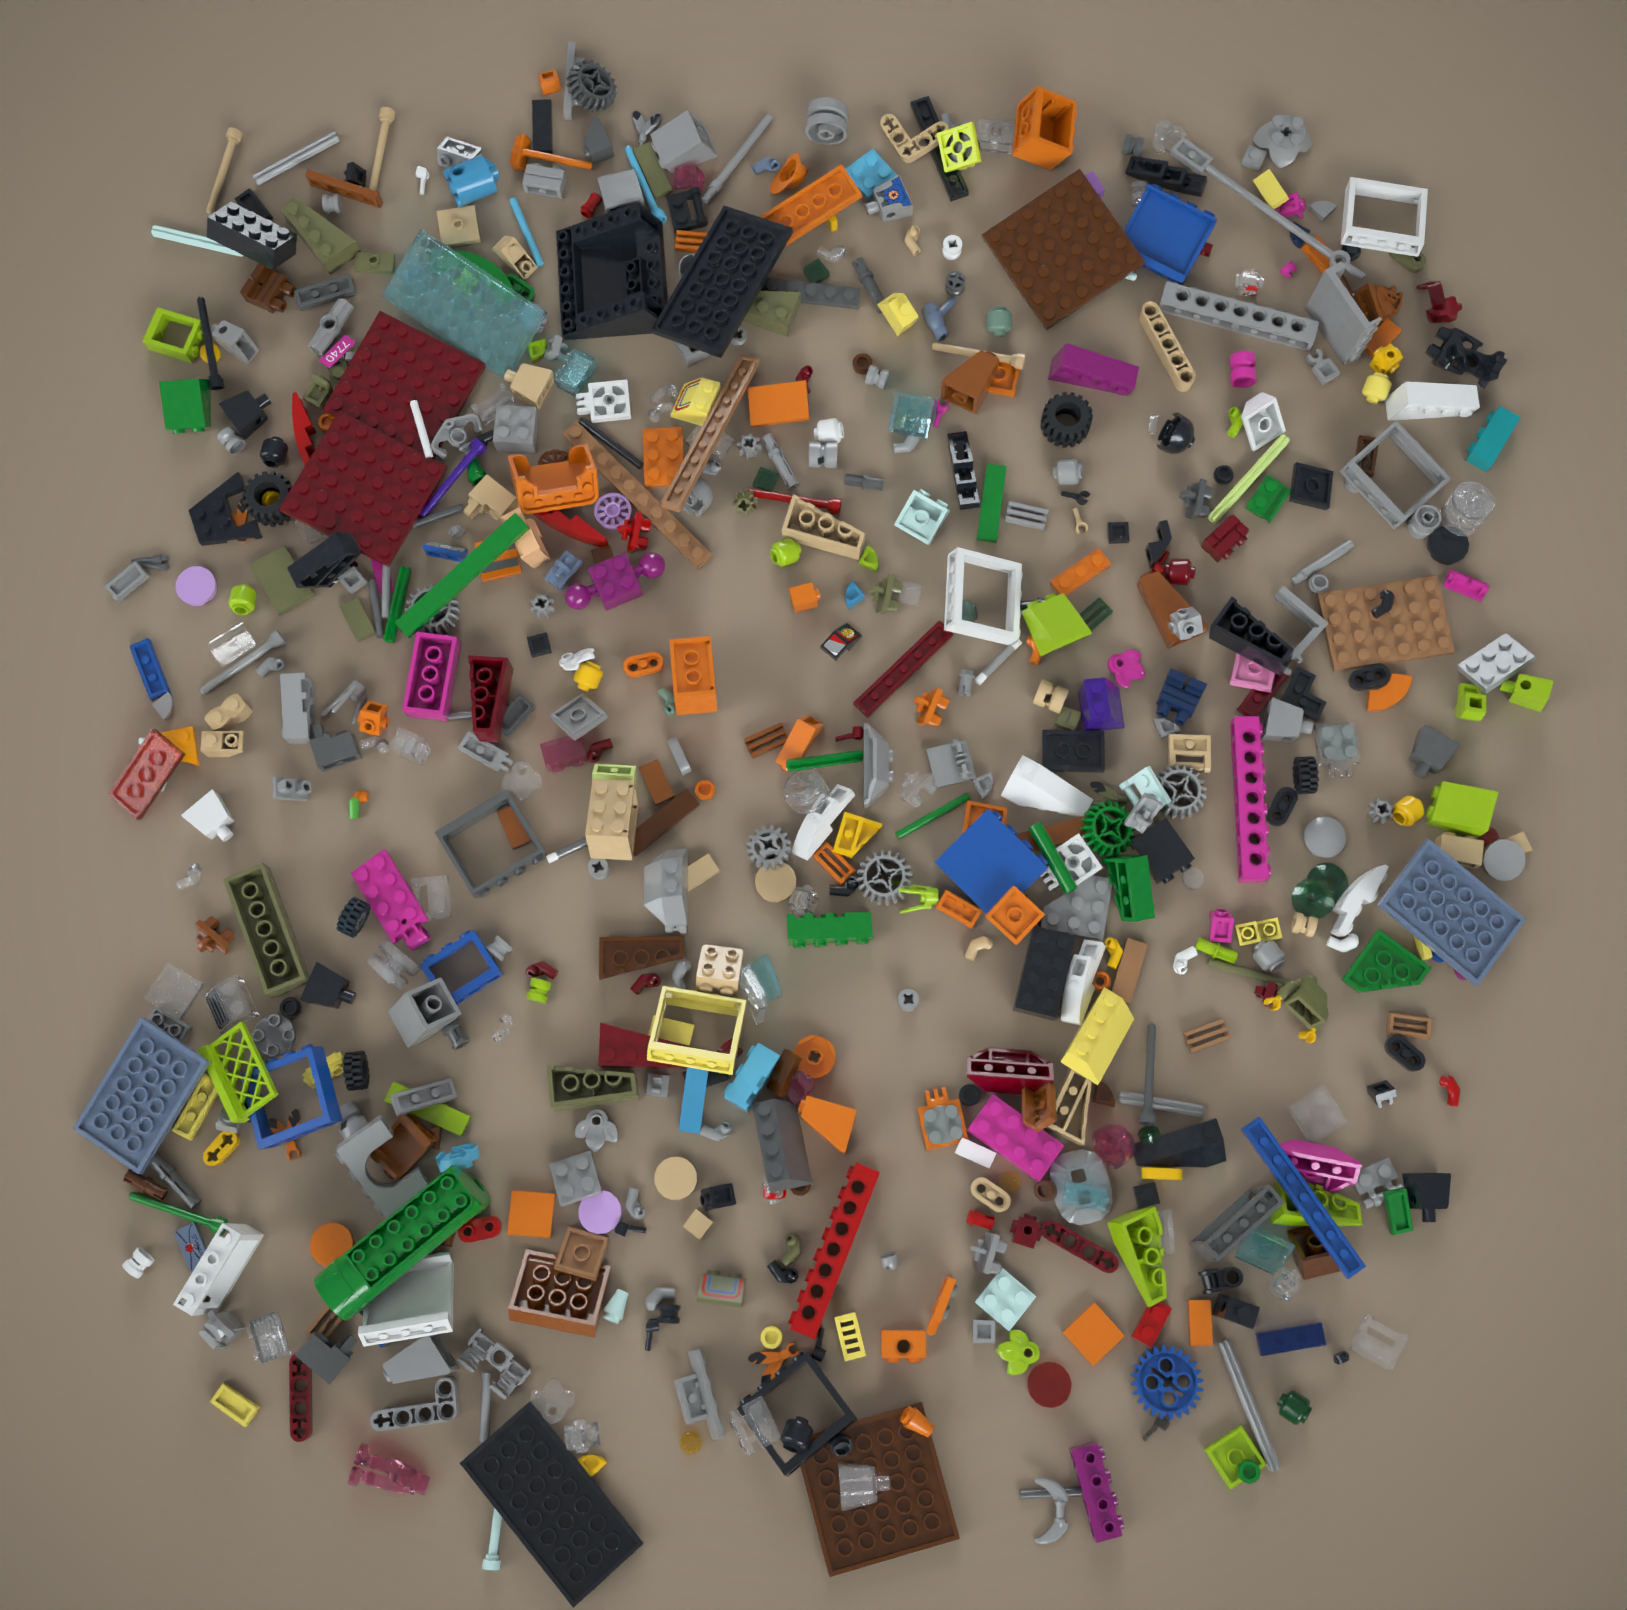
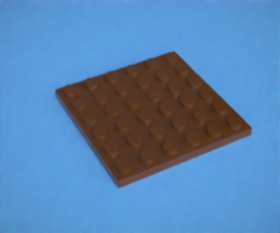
M1078 169L982 234L983 240L1045 330H1048L1145 265L1144 259L1081 169Z
M922 1402L908 1405L912 1408L916 1407L926 1417ZM908 1406L857 1420L840 1435L849 1436L853 1444L851 1452L847 1456H836L831 1451L829 1443L801 1466L829 1577L960 1539L932 1436L926 1437L903 1427V1423L900 1422L901 1415ZM825 1430L813 1433L809 1444Z

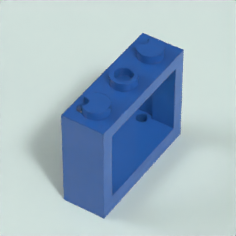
M474 930L462 933L459 936V940L454 943H447L441 948L442 951L436 955L431 954L423 959L424 963L420 964V967L431 982L437 979L431 970L432 967L472 941L475 943L490 969L451 994L456 1005L504 975L482 939Z

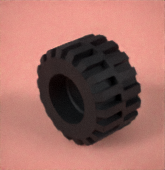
M1062 392L1061 396L1059 394L1054 395V398H1050L1048 403L1045 404L1040 425L1041 430H1043L1042 434L1044 437L1048 436L1047 441L1050 443L1054 441V445L1057 447L1059 444L1062 445V448H1067V445L1074 447L1076 442L1080 444L1087 437L1092 424L1093 414H1091V406L1088 407L1089 402L1087 400L1083 401V396L1081 395L1078 397L1074 396L1075 393L1073 392L1070 395H1067V392ZM1069 414L1076 419L1077 424L1073 426L1062 425L1057 421L1056 416Z
M264 471L260 476L258 473L254 475L255 478L253 480L250 478L247 481L249 485L244 486L246 493H242L246 509L258 523L261 522L264 526L269 524L271 527H276L277 523L279 526L284 525L283 521L285 520L289 522L291 520L290 516L279 510L293 487L289 480L280 473L276 474L275 471H270V474ZM267 491L280 493L278 500L274 504L262 506V497Z

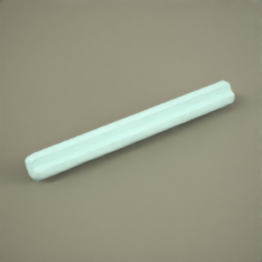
M154 225L151 230L154 237L240 257L244 256L206 236Z

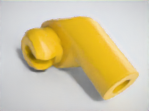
M1108 937L1104 942L1110 954L1107 966L1117 969L1123 950L1117 939Z

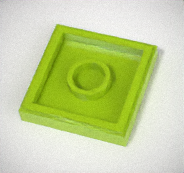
M1238 1425L1204 1448L1207 1456L1230 1490L1243 1482L1239 1479L1236 1472L1240 1461L1250 1459L1256 1462L1260 1469L1267 1465L1242 1425Z

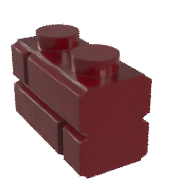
M1231 514L1203 541L1201 548L1210 554L1216 562H1219L1222 558L1227 560L1234 551L1232 549L1236 545L1240 547L1247 541L1246 535L1249 532V528L1241 523L1234 514Z

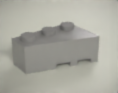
M280 673L283 726L281 727L282 738L289 744L310 743L311 738L314 737L312 725H314L315 683L305 673Z

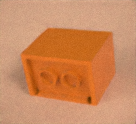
M1036 86L1017 104L1012 156L1050 171L1070 156L1074 149L1073 136L1076 130L1074 126L1077 116V102Z
M711 636L669 639L673 693L677 716L718 712Z

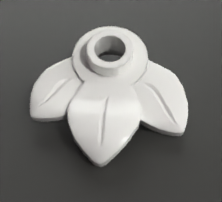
M586 648L575 654L566 653L561 656L559 665L567 671L577 670L581 662L595 658L593 654L595 650L594 648Z

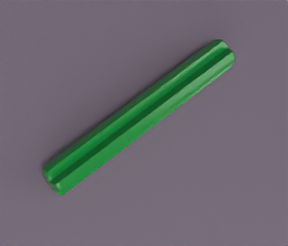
M401 566L399 569L383 640L387 643H394L398 626L395 624V621L401 617L411 575L409 567Z
M856 750L786 760V769L788 771H798L862 762L863 752Z

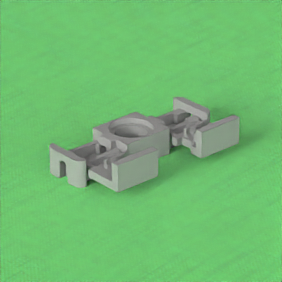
M480 1328L468 1341L469 1347L457 1361L471 1373H474L478 1368L476 1366L478 1362L484 1359L500 1372L504 1371L503 1374H500V1380L497 1383L494 1382L489 1388L506 1400L517 1385L520 1386L525 1382V1379L531 1374L532 1368L527 1370L514 1359L515 1354L500 1342L495 1344L482 1333L483 1328ZM498 1350H502L506 1354V1359L503 1363H497L494 1359V1354ZM467 1359L471 1364L474 1365V1367H472V1366H471L469 1363H467L465 1360ZM496 1385L501 1387L505 1391V1393L501 1391Z

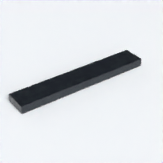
M929 96L911 101L910 106L921 132L939 122ZM925 139L926 144L928 145L930 140ZM937 146L930 151L950 201L969 196L968 188L960 170L944 172L940 147Z

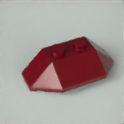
M986 1048L973 1056L967 1057V1078L986 1092L1022 1095L1024 1087L1035 1092L1049 1082L1053 1084V1063L1047 1062L1032 1051Z

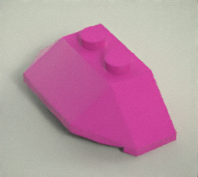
M1295 1139L1280 1144L1306 1182L1323 1186V1190L1328 1192L1357 1183L1362 1164L1340 1149Z

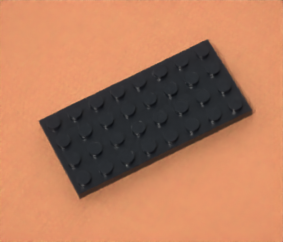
M724 205L652 327V333L722 358L793 234L792 227Z
M531 1401L460 1462V1465L573 1608L644 1544Z

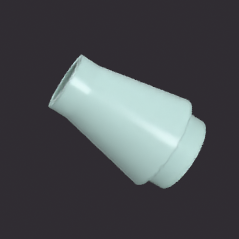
M617 1289L603 1309L604 1314L602 1317L618 1324L623 1319L629 1294Z

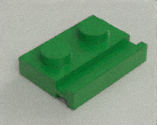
M1267 474L1245 509L1261 519L1264 518L1270 524L1290 494L1291 489L1286 488L1284 484Z

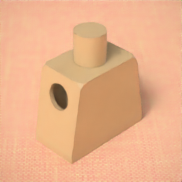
M523 363L517 372L508 369L504 375V380L511 382L510 388L514 396L531 407H537L539 411L555 381V377L550 369Z

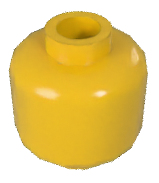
M588 660L585 663L581 662L573 677L574 681L578 683L577 687L587 692L589 689H597L603 676V671L600 669L601 666Z
M1413 796L1403 797L1392 809L1393 819L1399 825H1414L1424 815L1422 801Z

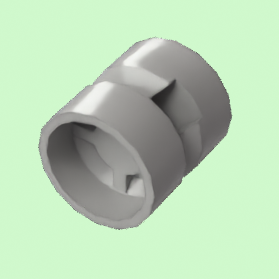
M810 442L809 467L820 468L821 465H824L826 468H837L838 442H826L825 445H822L821 442Z
M1428 504L1419 507L1407 522L1408 533L1416 539H1425L1430 536L1441 522L1440 511L1433 505Z
M354 1100L339 1107L343 1121L335 1125L341 1127L339 1132L344 1140L368 1124L365 1117L359 1115L361 1110Z

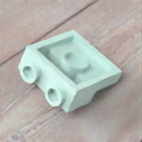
M922 489L919 492L913 490L894 526L930 545L950 510L947 509L948 504L940 499H937L936 502L929 498L931 494Z

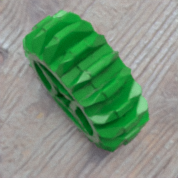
M1109 800L1104 803L1100 801L1096 805L1090 806L1089 810L1084 813L1086 818H1083L1081 822L1085 826L1080 827V830L1085 831L1082 838H1087L1086 845H1092V852L1098 850V855L1100 856L1104 854L1106 857H1111L1112 854L1117 856L1120 855V852L1127 851V847L1133 844L1131 840L1136 836L1131 832L1136 829L1124 825V821L1131 813L1124 812L1125 806L1118 808V802L1111 804ZM1104 813L1113 816L1115 820H1112L1108 816H1105ZM1112 825V826L1109 828L1110 830H1109L1108 832L1103 833L1104 831L1107 830L1106 827ZM1101 838H1106L1112 844L1105 843Z

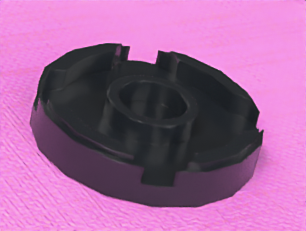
M1443 525L1431 533L1427 541V549L1435 561L1440 564L1451 565L1465 557L1469 549V541L1463 530L1456 526Z

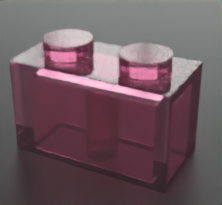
M570 736L540 744L548 772H561L565 767H579L588 761L582 737L574 741Z

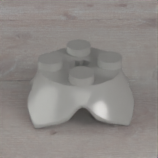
M1288 114L1275 115L1271 121L1258 129L1253 138L1254 143L1258 147L1269 149L1270 159L1279 169L1291 164L1298 152H1307L1312 145L1310 135L1303 124V119Z

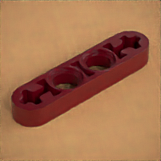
M1047 1220L1042 1223L1040 1227L1043 1229L1042 1237L1102 1272L1113 1273L1118 1269L1119 1261L1114 1254L1056 1221ZM1053 1224V1229L1058 1233L1061 1232V1229L1064 1230L1059 1238V1242L1055 1241L1058 1236L1054 1234L1046 1235L1047 1230H1045V1226ZM1069 1234L1074 1236L1076 1241L1075 1245L1071 1248L1066 1247L1063 1241L1064 1237ZM1086 1246H1092L1095 1250L1094 1256L1090 1259L1083 1255V1249ZM1100 1251L1103 1252L1100 1257L1104 1259L1112 1258L1113 1267L1105 1269V1263L1098 1260V1264L1094 1263Z
M293 1354L289 1361L290 1436L294 1441L302 1442L310 1438L313 1431L312 1370L306 1364H303L301 1372L306 1371V1375L295 1376V1372H300V1365L296 1364L298 1358ZM299 1378L306 1381L307 1385L304 1391H298L295 1387V1383ZM299 1401L304 1402L307 1406L304 1414L296 1412L295 1407ZM307 1417V1421H302V1428L306 1429V1433L301 1437L300 1433H296V1429L300 1428V1421L296 1422V1418Z

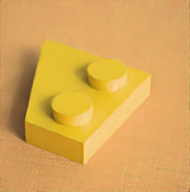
M844 812L832 852L852 858L880 830L882 823Z

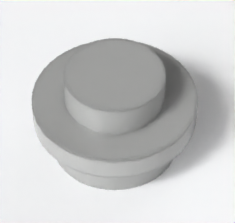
M1315 574L1309 579L1308 587L1313 593H1322L1328 589L1329 581L1325 575Z

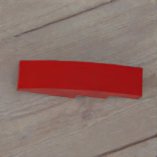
M297 392L292 393L293 429L299 453L304 466H306L310 455L315 451L310 435L317 432Z
M554 510L551 514L549 512L533 514V516L549 527L570 538L597 547L608 545L607 539L578 515H575L570 520L559 510Z

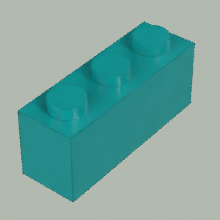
M1499 406L1495 412L1491 410L1485 419L1488 423L1485 427L1481 426L1476 434L1478 440L1476 443L1472 442L1466 452L1469 455L1465 461L1487 472L1495 462L1521 417L1502 406Z

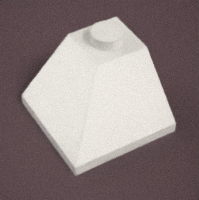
M1261 392L1246 402L1241 418L1251 450L1256 451L1286 432L1276 397Z

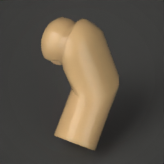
M914 225L908 229L904 242L913 256H916L921 252L920 247L916 243L920 229Z

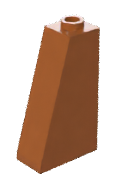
M1159 571L1154 573L1147 572L1140 576L1137 587L1168 649L1206 632L1208 625L1202 619L1203 633L1186 640H1180L1175 634H1172L1169 629V623L1171 622L1170 614L1191 606Z

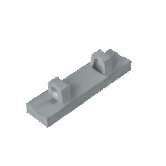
M568 41L566 78L572 66L574 67L579 61L586 60L576 57V42ZM565 79L564 120H572L573 105H578V101L576 99L572 100L573 94L568 93L569 88L566 86L567 79Z

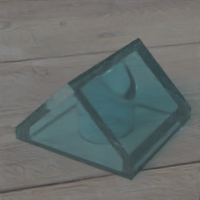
M1257 1227L1240 1242L1235 1257L1276 1276L1295 1245Z

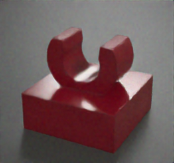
M1268 981L1266 988L1256 985L1254 994H1256V997L1262 998L1264 1004L1266 998L1277 996L1279 987L1276 983ZM1273 1002L1264 1006L1271 1008L1273 1006Z

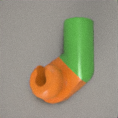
M358 790L349 800L350 819L359 818V805L361 802L369 800V793L367 791Z

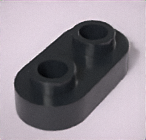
M1383 664L1357 669L1348 678L1349 686L1353 690L1362 691L1384 685L1390 678V670ZM1375 674H1379L1381 679H1377ZM1355 679H1360L1361 684L1356 683Z
M1283 787L1276 793L1266 815L1270 825L1275 827L1282 826L1288 820L1298 800V795L1293 788ZM1282 796H1287L1288 802L1283 801ZM1274 813L1279 815V820L1273 817Z
M1395 1035L1386 1040L1384 1045L1386 1053L1406 1070L1415 1072L1424 1067L1425 1056L1405 1038ZM1393 1043L1398 1045L1397 1051L1392 1048ZM1410 1057L1415 1059L1414 1065L1410 1064Z

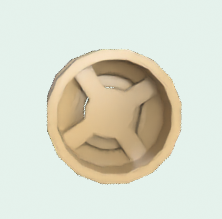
M1296 912L1290 931L1296 934L1299 932L1304 933L1306 937L1312 938L1317 928L1318 918L1313 916L1306 917L1303 913Z

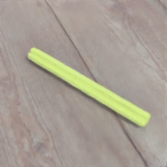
M1282 434L1215 507L1208 516L1209 521L1216 524L1287 446L1290 439L1286 435Z

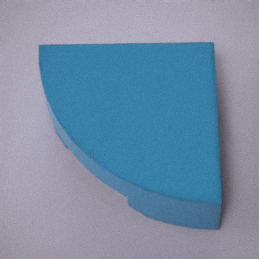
M854 581L848 585L845 593V602L848 609H851L865 599L864 593Z

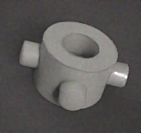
M455 525L450 528L448 534L452 535L453 538H458L464 534L465 529L461 528L460 525Z

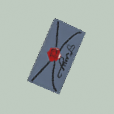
M196 1222L174 1231L190 1272L194 1271L207 1249Z

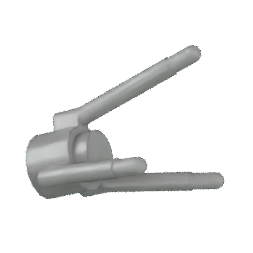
M353 680L345 691L321 713V717H324L331 710L335 713L348 698L354 702L359 699L351 722L355 724L363 702L367 698L364 694L367 689L359 682Z

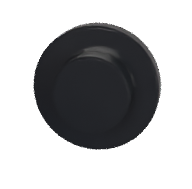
M1343 245L1341 250L1349 254L1350 261L1356 260L1361 254L1360 247Z
M1227 465L1218 466L1213 473L1214 480L1220 485L1229 484L1234 477L1233 470Z
M294 997L285 998L280 1004V1013L290 1019L297 1017L302 1008L300 1001Z
M838 1435L831 1440L830 1448L836 1456L844 1457L851 1452L853 1444L849 1436Z

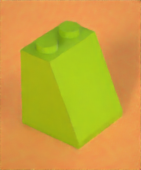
M1055 592L1043 597L1045 601L1040 603L1038 600L1027 604L1028 608L1021 611L1040 656L1092 634L1087 624L1064 593L1057 596Z
M1442 781L1432 789L1430 797L1433 800L1425 813V817H1428L1426 824L1457 835H1470L1478 838L1489 830L1499 792Z

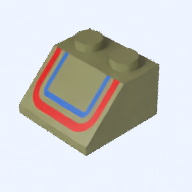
M707 1270V1274L701 1275L697 1302L742 1307L746 1279H742V1274L729 1273V1277L720 1276V1271Z

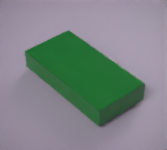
M1401 1187L1384 1191L1383 1196L1390 1234L1398 1235L1414 1231L1407 1189Z

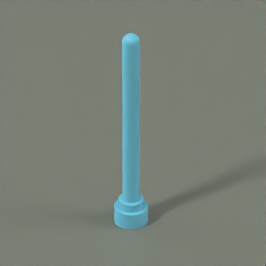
M626 146L624 149L632 169H635L639 185L651 209V213L664 224L667 217L664 211L658 208L631 146Z

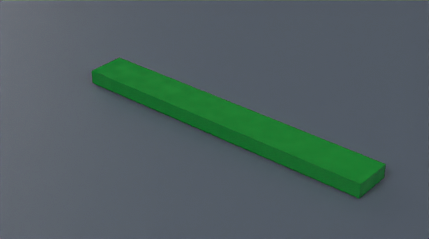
M514 513L396 620L395 624L408 638L412 637L530 528Z

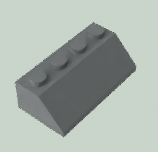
M777 1099L752 1103L770 1193L813 1184L796 1103Z

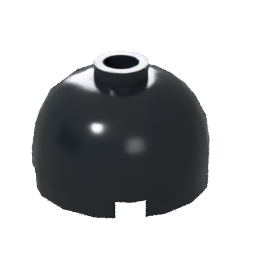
M1176 412L1172 414L1175 416L1172 421L1168 419L1165 422L1158 436V440H1161L1160 445L1157 444V447L1169 454L1181 453L1190 448L1195 441L1194 425L1187 417Z

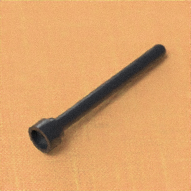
M200 296L197 298L210 371V376L207 380L208 389L221 390L225 388L224 380L221 378V375H218L206 302L204 297Z

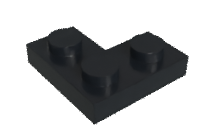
M1297 667L1281 701L1302 708L1304 710L1303 716L1317 722L1327 702L1308 693L1316 675Z

